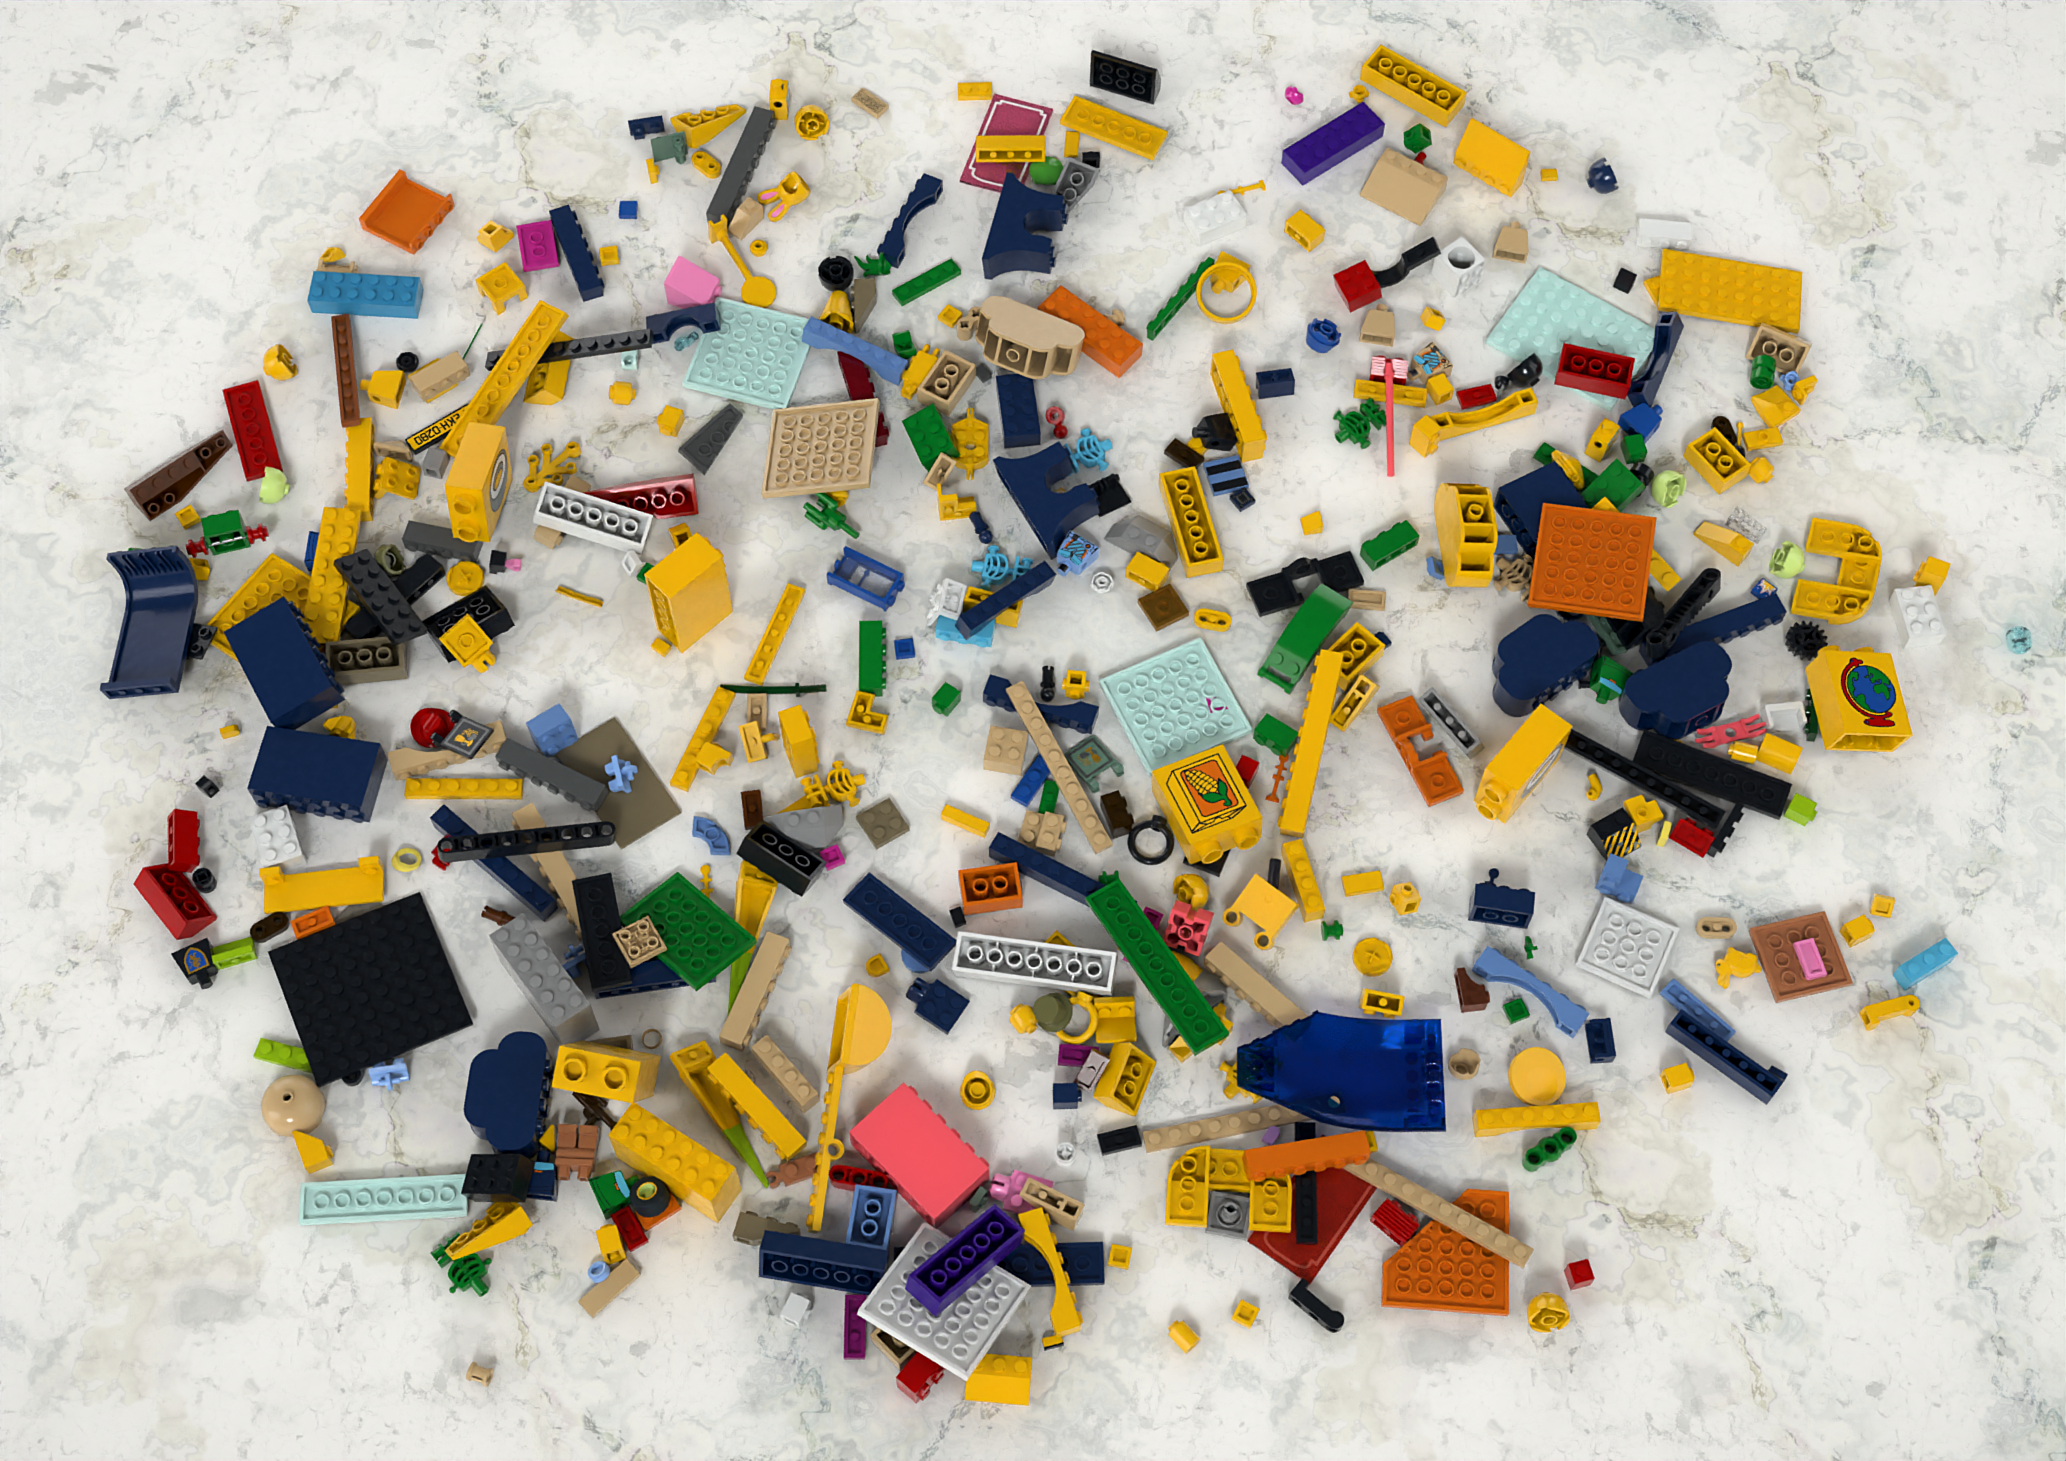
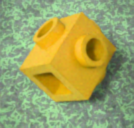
M1067 670V678H1063L1062 690H1065V697L1074 700L1084 699L1085 692H1089L1090 682L1086 680V671Z
M1411 882L1394 885L1389 896L1390 903L1395 907L1399 915L1417 912L1422 899L1418 890L1414 888Z

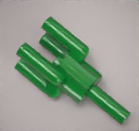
M815 494L820 498L817 501V505L823 509L822 511H819L808 502L804 504L803 508L807 510L805 517L820 529L826 530L827 527L834 531L842 529L854 539L859 537L860 533L846 524V516L837 510L838 502L827 494Z

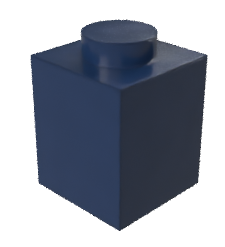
M1053 1083V1109H1077L1078 1102H1082V1092L1077 1090V1083Z

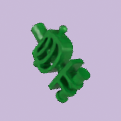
M456 1232L450 1239L446 1238L447 1244L442 1246L440 1243L438 1245L439 1248L434 1252H430V1254L436 1261L445 1254L437 1262L441 1268L451 1261L454 1262L448 1270V1277L454 1284L449 1289L450 1293H455L457 1288L465 1292L472 1287L477 1295L482 1297L489 1291V1287L481 1278L488 1273L485 1265L491 1264L492 1259L487 1258L482 1262L476 1253H472L452 1260L444 1250L460 1236Z

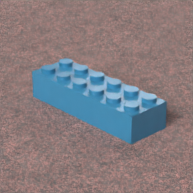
M313 271L307 301L312 313L418 319L424 289L420 277Z

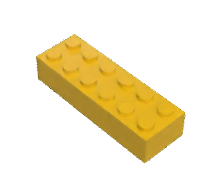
M1381 44L1362 66L1360 80L1444 127L1449 125L1465 104L1467 92Z
M1232 349L1212 354L1210 376L1223 412L1228 413L1238 439L1235 446L1241 463L1263 458V451L1266 450L1265 441H1267V434L1261 428V417L1256 414V404L1254 400H1251L1249 385L1245 384V373L1243 370H1240L1238 355L1235 356Z
M1195 466L1159 473V489L1186 578L1222 571L1224 558Z

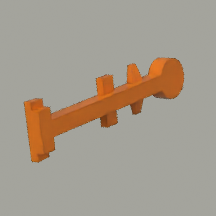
M1288 754L1286 757L1283 755L1279 756L1280 765L1275 766L1278 769L1277 775L1273 774L1272 777L1276 779L1271 796H1266L1265 800L1279 803V799L1275 796L1279 781H1284L1281 773L1282 770H1287L1284 767V763L1289 759Z

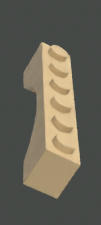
M501 720L485 724V726L492 728L494 732L473 759L483 758L491 753H498L507 739ZM405 747L388 752L392 773L396 781L406 780V778L418 774L424 775L435 769H445L449 765L462 764L470 760L450 750L423 752Z

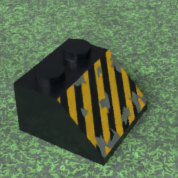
M1623 807L1592 824L1586 834L1606 861L1610 853L1623 858L1642 846L1635 824Z

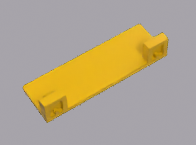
M379 856L359 858V867L284 875L279 866L259 868V876L264 883L265 914H272L275 912L318 909L327 905L328 907L382 902L384 900V865Z

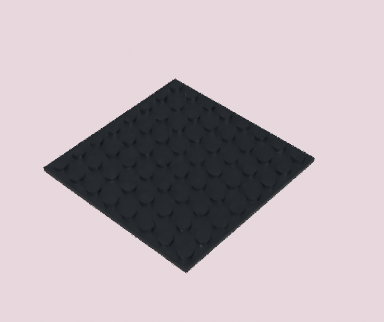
M420 892L268 951L319 1088L474 1025Z

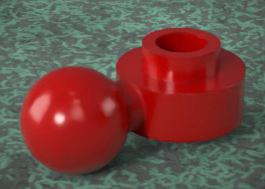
M1050 407L1046 411V420L1048 423L1055 425L1053 430L1054 436L1058 439H1063L1068 434L1067 428L1062 425L1065 413L1059 407ZM1058 413L1059 417L1054 419V415Z

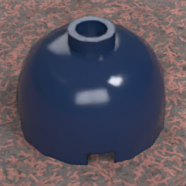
M1601 158L1591 165L1588 171L1589 178L1586 179L1590 189L1594 188L1601 194H1607L1619 188L1614 185L1617 183L1611 166L1605 165L1604 162L1607 161L1605 158Z

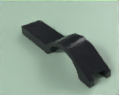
M1431 237L1402 253L1401 259L1393 267L1383 271H1372L1380 287L1385 288L1399 283L1406 278L1410 270L1440 255L1441 251L1436 239Z

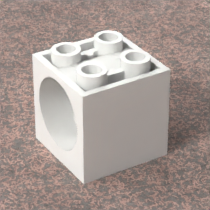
M1463 236L1440 250L1441 254L1434 258L1431 275L1453 298L1459 294L1462 295L1472 285L1476 286L1481 281L1486 259Z

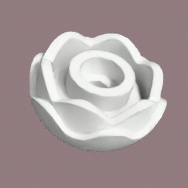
M1098 572L1093 575L1090 585L1095 592L1105 594L1112 589L1114 580L1110 574Z

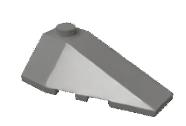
M1068 157L1052 194L1064 196L1065 203L1067 204L1066 214L1093 187L1100 172V169Z

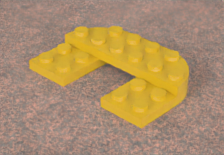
M1812 518L1805 552L1843 558L1837 585L1798 579L1791 614L1829 620L1828 624L1831 625L1851 623L1865 615L1873 603L1882 560L1881 546L1871 536L1872 533L1855 524Z
M1210 1145L1192 1148L1186 1151L1178 1160L1176 1159L1169 1171L1165 1225L1207 1228L1208 1190L1250 1193L1248 1230L1290 1233L1292 1206L1290 1176L1287 1174L1282 1178L1269 1177L1260 1182L1248 1181L1242 1160L1244 1150L1210 1148Z

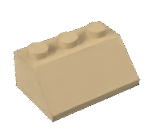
M1762 322L1745 358L1753 361L1756 356H1771L1776 360L1775 371L1785 375L1790 371H1795L1798 375L1813 343Z

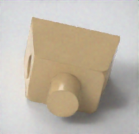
M1516 221L1511 222L1510 227L1503 226L1492 258L1525 264L1529 252L1528 231L1520 229L1521 224Z
M1378 304L1376 310L1370 309L1361 329L1359 342L1393 347L1395 338L1394 313L1387 312L1386 305Z

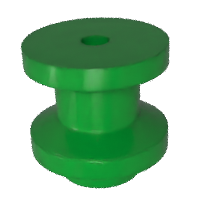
M1115 870L1113 875H1107L1106 871H1102V875H1098V882L1104 885L1119 879L1118 870Z
M1334 920L1333 925H1327L1325 921L1321 922L1323 941H1327L1328 937L1332 936L1336 940H1340V936H1343V925L1339 924L1338 920Z

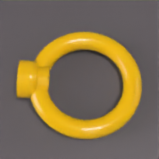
M1078 991L1076 997L1068 999L1071 1005L1078 1004L1089 1011L1090 1024L1087 1030L1079 1036H1070L1064 1030L1055 1032L1062 1041L1069 1044H1080L1087 1041L1094 1034L1098 1026V1012L1092 1003L1093 996Z

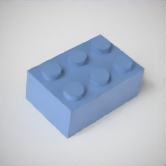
M855 1185L846 1244L889 1251L898 1199L897 1190Z

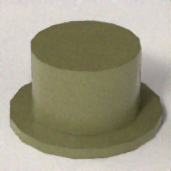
M1057 992L1049 993L1036 1000L1033 1006V1013L1038 1021V1025L1043 1030L1059 1032L1070 1023L1073 1007L1065 995Z

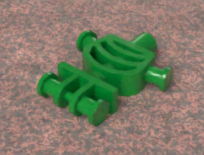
M1372 398L1368 399L1365 404L1362 403L1360 405L1359 411L1362 414L1351 411L1344 416L1338 410L1333 416L1334 420L1340 421L1339 429L1341 431L1335 434L1336 440L1342 443L1349 438L1354 444L1360 442L1361 449L1369 447L1371 442L1366 440L1371 430L1369 422L1379 431L1382 425L1386 426V412L1384 410L1379 411L1380 406L1375 404Z

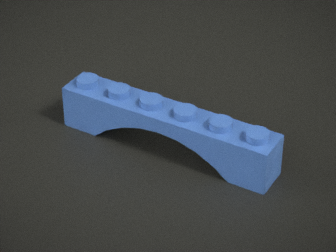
M812 316L803 328L802 342L817 349H833L852 355L870 366L882 379L897 386L902 381V375L905 369H907L908 360Z
M1487 946L1474 964L1472 971L1488 982L1510 983L1531 992L1548 1009L1556 1028L1571 1038L1575 1037L1589 1016V1013L1586 1012L1583 1006L1574 1004L1565 994L1556 992L1550 984L1541 982L1532 972L1523 970L1514 960L1507 959L1495 948Z

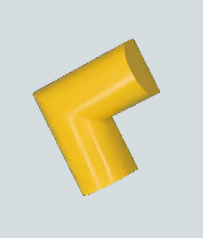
M857 690L846 726L884 735L888 726V715L871 711L875 694Z

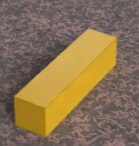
M947 804L941 813L942 820L983 838L986 837L990 829V823Z

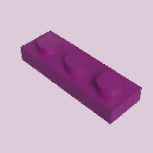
M845 1295L844 1360H865L866 1320L857 1315L866 1300V1295Z

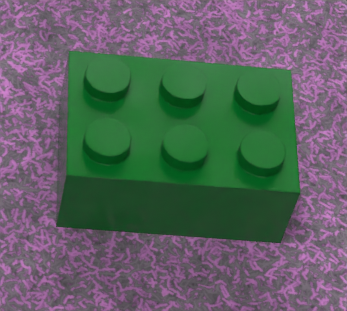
M934 403L902 420L920 462L928 472L941 452L951 458L960 456V452L942 414Z
M1616 458L1581 495L1585 500V504L1590 509L1606 497L1621 513L1646 487Z

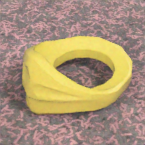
M403 848L394 854L391 862L393 868L397 871L409 872L421 865L422 858L415 849ZM411 853L416 856L417 861L412 865H407L400 862L399 856Z

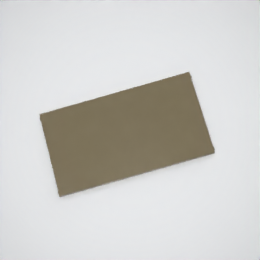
M615 717L556 754L562 765L606 785L609 794L598 812L595 811V813L602 822L609 821L615 825V842L620 849L625 848L681 814L680 809ZM614 755H618L620 760L630 761L631 765L637 766L638 772L633 775L634 780L630 781L632 791L629 793H625L623 790L614 793L609 789L608 782L615 779L616 776L610 777L607 775L605 765L612 762L611 757Z

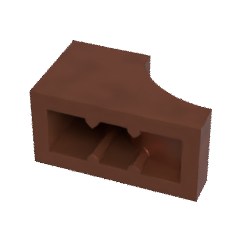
M1465 967L1457 968L1454 978L1461 1013L1485 1010L1487 1004L1490 1003V995L1488 991H1485L1484 984L1479 985L1472 981L1467 975Z

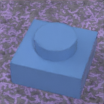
M1433 556L1427 558V571L1429 575L1439 580L1444 579L1442 560Z

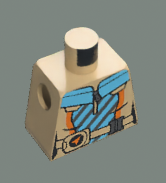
M1431 342L1412 358L1411 370L1407 372V377L1410 381L1419 378L1423 384L1427 385L1428 379L1433 375L1444 373L1446 377L1451 376L1453 365L1439 348Z

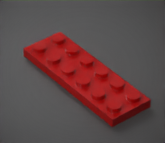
M256 380L223 389L224 399L247 482L265 477L266 472L264 471L266 466L283 472L259 381Z

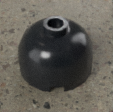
M836 256V258L831 259L828 257L818 267L819 280L822 286L829 291H844L853 281L854 270L851 262L845 257Z
M1533 353L1506 376L1518 387H1526L1528 385L1533 387L1540 381L1538 377L1543 371L1542 362Z

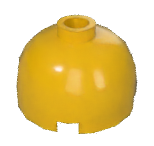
M805 105L797 111L794 125L801 138L808 141L819 139L818 136L822 134L824 136L827 133L829 119L821 107Z
M276 344L264 354L263 370L267 376H271L278 381H285L298 374L297 365H292L290 361L293 359L292 355L283 345Z
M1182 874L1175 878L1173 894H1177L1179 901L1192 905L1190 910L1198 911L1199 908L1202 909L1206 905L1210 890L1209 886L1199 875Z
M1540 1293L1530 1300L1527 1307L1528 1323H1530V1327L1538 1332L1548 1333L1551 1332L1550 1328L1558 1327V1330L1563 1329L1570 1321L1567 1303L1554 1293Z

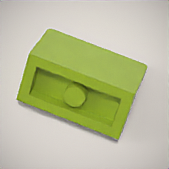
M252 937L213 948L214 955L212 956V961L217 970L257 959Z

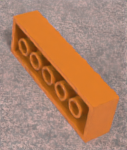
M1061 285L1038 306L1040 311L1079 326L1085 333L1081 351L1118 378L1142 356L1143 343Z

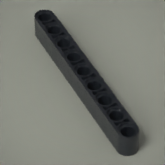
M603 821L446 837L439 840L437 849L441 861L458 862L612 845L615 842L616 828L613 823ZM609 832V833H611V834H609V835H604L603 833ZM589 834V835H591V836H590V837H584L583 835ZM569 836V837H571V838H570V839H564L563 837ZM486 844L491 845L490 847H483Z

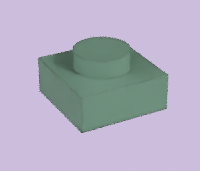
M980 1186L969 1202V1209L977 1213L979 1208L983 1209L988 1202L987 1190Z

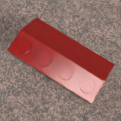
M168 863L143 867L133 883L176 940L193 937L217 919V916L185 875L179 871L168 870Z

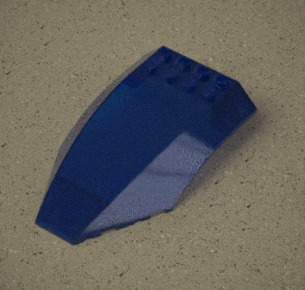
M1317 1010L1312 1012V1015L1302 1020L1299 1018L1290 1025H1284L1261 1039L1256 1038L1249 1044L1237 1047V1086L1320 1123L1378 1132H1446L1441 1019H1363L1318 1012ZM1331 1097H1337L1340 1100V1104H1338Z

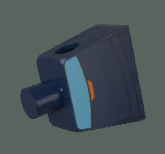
M538 1151L537 1160L533 1161L535 1166L526 1198L557 1202L558 1171L555 1163L549 1162L550 1153L547 1151Z

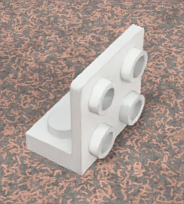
M947 578L941 584L939 583L936 590L932 591L929 597L931 605L925 615V618H928L926 625L931 626L939 615L957 621L961 615L967 585Z

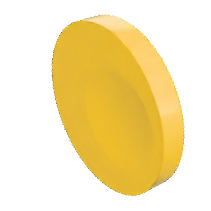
M1531 1047L1522 1050L1512 1059L1508 1070V1080L1513 1093L1520 1101L1530 1106H1543L1555 1102L1561 1096L1566 1084V1074L1563 1064L1553 1052L1542 1047Z

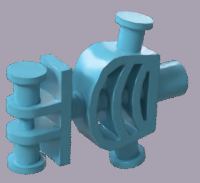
M1086 428L1080 432L1083 437L1077 441L1076 453L1072 454L1068 444H1064L1071 454L1073 472H1079L1076 460H1079L1084 466L1089 468L1098 465L1100 471L1108 468L1109 464L1104 462V452L1113 449L1110 439L1099 442L1095 435L1090 436L1091 430Z
M991 545L988 547L990 553L986 554L985 561L973 560L971 571L982 573V581L984 583L981 584L980 588L991 591V584L1001 585L1008 575H1013L1012 581L1031 570L1030 565L1033 564V560L1023 558V565H1019L1020 556H1016L1014 568H1009L1006 556L997 553L999 547Z

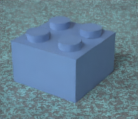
M559 703L526 722L534 744L541 754L548 758L579 740L571 718Z

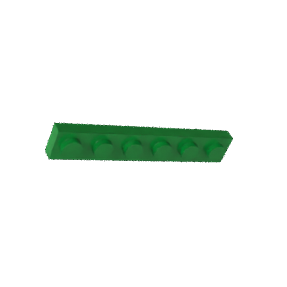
M1208 257L1205 261H1202L1197 271L1190 274L1185 285L1182 284L1177 294L1168 300L1166 307L1159 310L1154 321L1151 320L1146 327L1148 339L1153 341L1194 294L1199 278L1206 269L1214 265V259Z

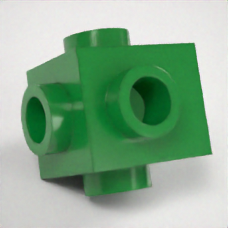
M1420 123L1403 132L1404 146L1415 154L1432 145L1430 130Z

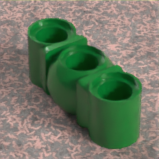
M1564 1127L1558 1133H1554L1552 1137L1542 1138L1534 1148L1526 1152L1522 1160L1523 1167L1529 1172H1534L1547 1162L1557 1161L1565 1151L1570 1150L1577 1139L1575 1130L1570 1127ZM1561 1136H1567L1570 1142L1563 1141ZM1545 1146L1552 1147L1554 1152H1547ZM1528 1157H1535L1538 1163L1530 1162Z

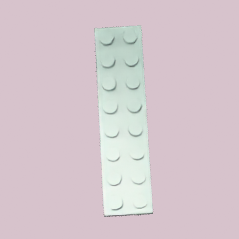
M466 1174L301 1183L299 1224L303 1226L468 1216V1197L461 1194Z

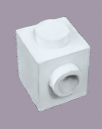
M791 1292L780 1314L781 1320L801 1329L804 1320H808L813 1311L811 1302L808 1300L809 1297L800 1292H797V1294Z

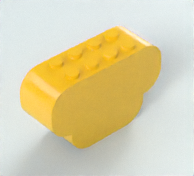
M1441 483L1435 496L1434 514L1445 582L1448 587L1486 588L1493 576V554L1496 550L1498 539L1491 491L1489 487H1481L1479 484Z

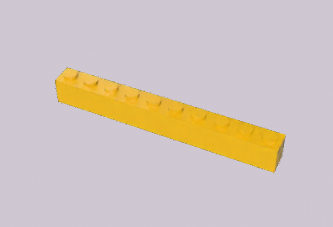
M1321 649L1320 655H1316L1314 666H1317L1316 673L1312 672L1310 684H1313L1312 691L1308 690L1306 701L1309 704L1308 708H1304L1302 719H1305L1304 726L1300 725L1298 737H1301L1300 743L1295 745L1294 755L1297 756L1295 762L1292 761L1290 766L1292 778L1287 780L1286 791H1288L1287 798H1283L1281 806L1284 812L1283 816L1279 815L1277 827H1280V834L1298 838L1304 837L1344 662V653Z

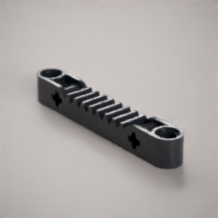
M1707 568L1702 571L1646 636V655L1653 659L1662 658L1674 645L1677 636H1680V632H1683L1684 628H1687L1688 623H1691V619L1694 620L1695 615H1698V612L1702 610V606L1705 607L1706 603H1709L1720 591L1721 572L1718 569Z

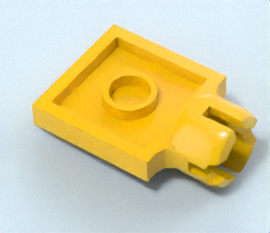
M466 614L438 638L464 668L471 664L478 672L484 673L489 670L483 663L484 660L491 667L496 662L495 656L489 650L493 642L469 614Z

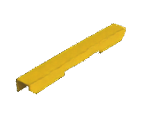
M558 586V589H555L557 593L600 608L603 605L601 600L587 597L564 587Z

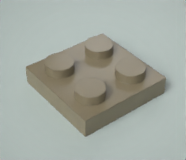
M890 798L856 816L857 822L876 850L910 831L909 826Z

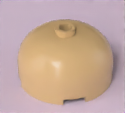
M287 1075L275 1080L266 1089L261 1101L262 1116L269 1128L279 1136L293 1138L292 1132L295 1130L304 1134L314 1131L322 1122L326 1107L325 1097L314 1081L302 1075Z

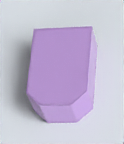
M1270 1126L1261 1141L1268 1146L1274 1145L1280 1135V1130L1275 1126Z

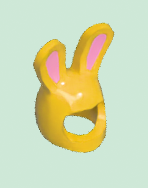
M792 171L780 182L777 188L760 192L757 200L762 205H768L781 199V202L768 213L769 220L776 222L783 218L791 206L798 205L806 200L811 191L803 178L797 172Z

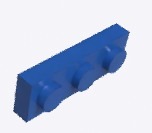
M1040 754L1011 794V799L1025 807L1029 806L1045 783V780L1051 774Z

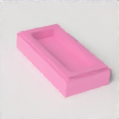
M1814 938L1794 942L1793 947L1806 980L1826 977L1827 972Z

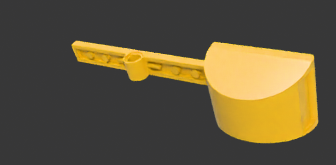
M857 983L852 984L837 998L827 1067L829 1089L824 1095L826 1109L821 1116L823 1130L818 1136L820 1151L816 1153L815 1157L817 1172L812 1177V1185H815L814 1193H811L809 1198V1206L812 1207L811 1213L807 1215L806 1219L808 1233L816 1234L821 1231L830 1162L836 1161L844 1153L843 1143L838 1139H834L843 1075L863 1069L877 1059L886 1049L891 1037V1017L885 1002L875 991ZM828 1146H833L836 1149L835 1156L829 1154Z

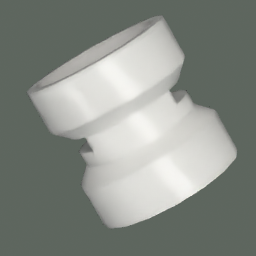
M1069 1142L1060 1143L1056 1147L1055 1161L1058 1166L1068 1168L1074 1164L1075 1147Z

